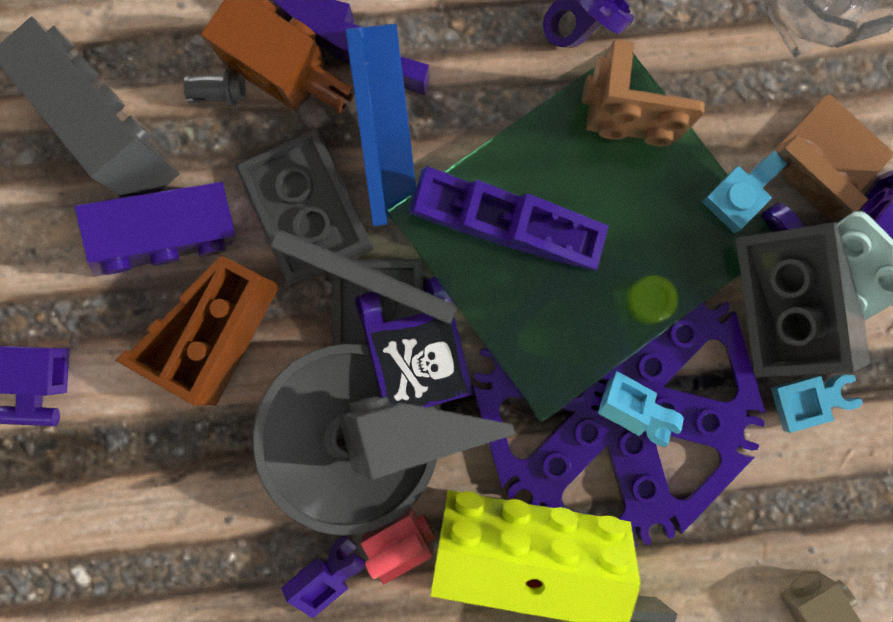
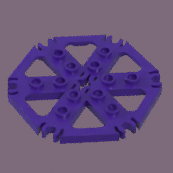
M601 254L602 273H598V268L594 271L587 269L586 275L579 277L574 274L572 265L564 263L562 273L567 281L566 284L562 282L558 274V266L555 267L486 338L484 342L498 345L501 350L497 353L487 348L480 349L479 355L490 357L494 361V369L489 374L475 372L474 378L483 383L491 382L492 388H479L473 385L482 419L502 422L499 411L500 405L508 397H518L572 411L526 459H519L511 453L507 437L489 442L501 487L503 488L505 483L514 476L519 478L508 485L506 493L510 498L514 497L518 491L525 489L531 492V499L527 504L540 506V503L543 502V507L567 508L562 500L564 490L607 447L624 506L622 514L617 518L630 521L633 539L634 527H636L638 537L645 545L651 544V539L648 531L653 524H661L664 535L669 539L674 538L675 529L669 520L673 516L676 521V529L682 534L755 458L751 455L740 454L736 450L738 447L751 451L758 450L759 444L746 440L743 433L745 427L750 424L764 427L765 421L759 417L746 414V410H756L765 413V409L736 311L729 312L727 317L719 322L718 318L728 312L730 304L727 301L720 302L713 310L708 309L705 305L706 296L714 288L710 285L698 288L693 296H691L695 286L703 281L702 279ZM622 280L664 289L674 299V306L630 352L613 297L615 285ZM551 300H560L566 304L583 367L527 353L518 345L517 337L519 332ZM718 340L725 346L737 386L736 394L731 400L720 402L664 387L706 342ZM618 371L656 392V404L666 409L674 410L684 418L681 432L676 434L671 431L670 436L711 446L717 450L720 458L717 468L689 497L677 499L671 495L657 446L648 438L646 430L638 436L598 414V410L591 409L592 405L600 406L603 398L596 396L595 391L604 393L607 385L599 383V378L609 380Z

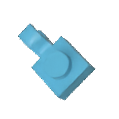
M774 150L767 158H763L749 174L740 166H737L714 188L702 203L735 234L772 199L763 187L788 163Z
M618 371L607 381L598 414L640 436L646 430L648 438L654 444L666 447L669 444L671 431L679 434L684 421L683 416L678 412L666 409L655 403L656 392Z

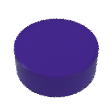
M779 202L774 203L761 213L760 220L766 233L804 227L798 216L789 207Z

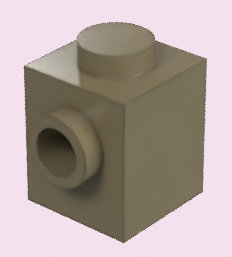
M819 571L797 577L791 582L790 588L780 594L796 622H861L853 609L857 605V601L849 588L841 580L835 582Z

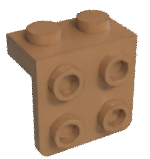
M615 39L605 57L599 56L597 58L593 76H587L582 103L589 105L586 130L599 132L601 137L607 139H623L627 136L644 139L646 144L652 146H669L673 142H677L704 115L705 103L698 100L629 90L634 42Z

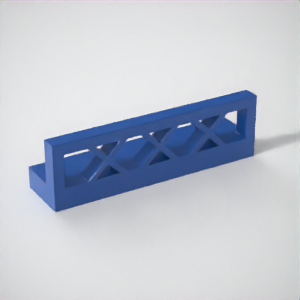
M397 23L346 29L373 226L387 225V220L390 216L407 215L416 190Z

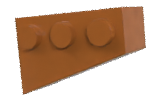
M221 255L179 297L181 301L163 319H156L147 328L149 333L130 351L125 350L115 361L192 405L216 406L280 284Z

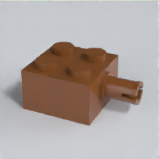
M224 0L200 35L225 66L236 73H241L246 80L297 114H299L311 94L334 108L339 114L346 110L348 106L344 101L346 99L351 103L355 95L354 87L328 72L321 55L323 51L314 40L316 34L308 26L295 18H292L288 23L275 14L277 9L268 0Z

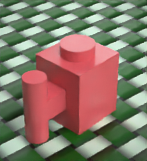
M412 507L393 522L379 529L364 533L360 544L369 560L365 561V565L370 576L373 579L379 577L384 585L433 557L434 545L432 541L436 540L437 537L427 517L424 514L417 517Z

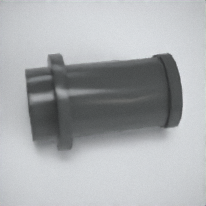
M226 69L224 74H186L184 77V93L189 104L227 102L229 106H236L237 101L245 100L246 87L244 77L241 73H234L232 69Z

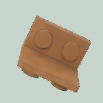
M832 95L824 96L774 149L788 163L779 174L830 221L849 216L853 212L858 211L869 200L861 191L893 157V151Z

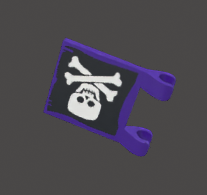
M440 275L424 281L423 286L426 293L452 303L451 287L446 276ZM376 292L365 293L355 298L356 310L364 329L380 397L388 396L389 403L410 404L427 408L474 394L455 317H453L451 324L421 313L383 323L381 303Z

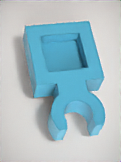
M813 375L770 387L782 430L792 433L834 421L831 407L846 410L860 407L863 404L861 398L843 399L841 396V388L846 383L856 381L855 375H834L827 380L825 386L822 376Z

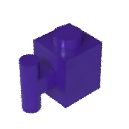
M0 346V394H16L15 406H0V424L58 425L60 411L58 408L42 407L43 395L67 393L70 348Z

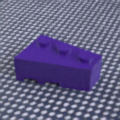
M223 182L75 206L87 263L94 277L122 273L131 270V268L151 264L152 266L169 264L179 261L180 256L197 252L199 257L217 255L225 252L226 245L232 244L235 238Z

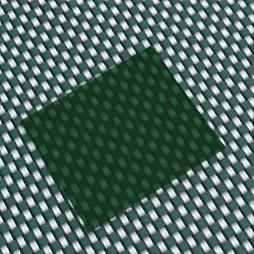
M633 53L629 90L666 95ZM595 67L449 167L444 173L470 183L478 179L518 196L528 193L608 225L609 228L597 270L592 271L512 249L408 214L415 192L388 210L390 219L397 224L534 411V416L541 422L560 410L741 275L736 238L772 232L757 213L740 231L734 234L702 203L728 174L692 128L677 142L661 147L648 145L642 138L627 136L623 139H607L601 137L599 132L586 130L589 105L582 103L586 78L587 76H593Z

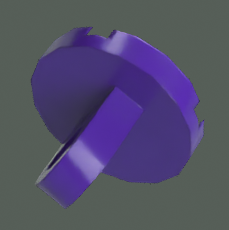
M556 0L544 16L543 30L547 40L554 46L574 48L585 42L601 24L617 34L623 33L634 21V15L630 14V6L626 0ZM571 11L576 18V26L572 34L568 37H563L559 31V21L565 13Z

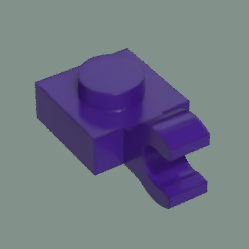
M346 535L339 538L332 545L329 558L325 563L316 558L281 587L286 601L312 618L317 616L348 590L345 580L350 576L356 575L365 567V559L356 552L347 558L349 553L358 547L357 544Z

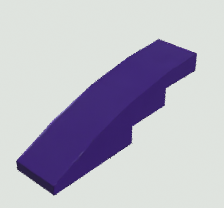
M268 0L277 9L276 13L289 23L292 18L301 21L316 34L314 40L318 46L338 59L350 64L346 29L362 27L354 24L350 4L337 0ZM401 57L404 88L425 95L430 79L429 64Z
M429 166L421 170L408 213L502 246L592 271L598 268L609 228L606 224L526 193L518 196L478 179L470 183Z

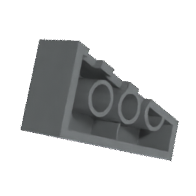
M31 16L0 43V66L91 178L120 197L125 198L160 192L180 174L149 140L152 136L134 116L130 115L128 117L122 110L126 106L123 101L106 84L100 86L96 81L100 77L99 73L80 54L76 57L72 55L70 51L75 48L74 44L55 25L48 30Z

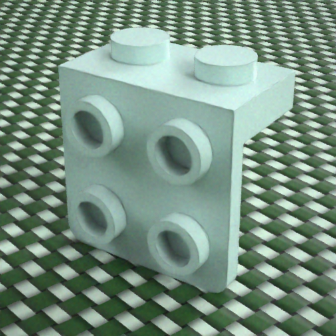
M856 211L837 223L865 321L893 305V239L866 213Z

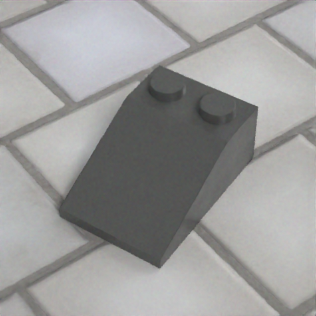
M837 223L736 238L755 377L852 373L870 364L864 316Z
M374 396L349 404L351 412L338 416L352 470L372 480L515 434L513 424L410 404L389 403L388 396L381 398Z

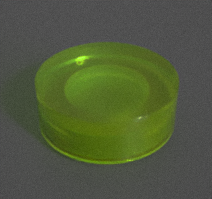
M656 275L646 276L637 281L630 288L627 296V305L631 314L637 320L646 324H656L668 319L675 312L678 304V295L672 283Z

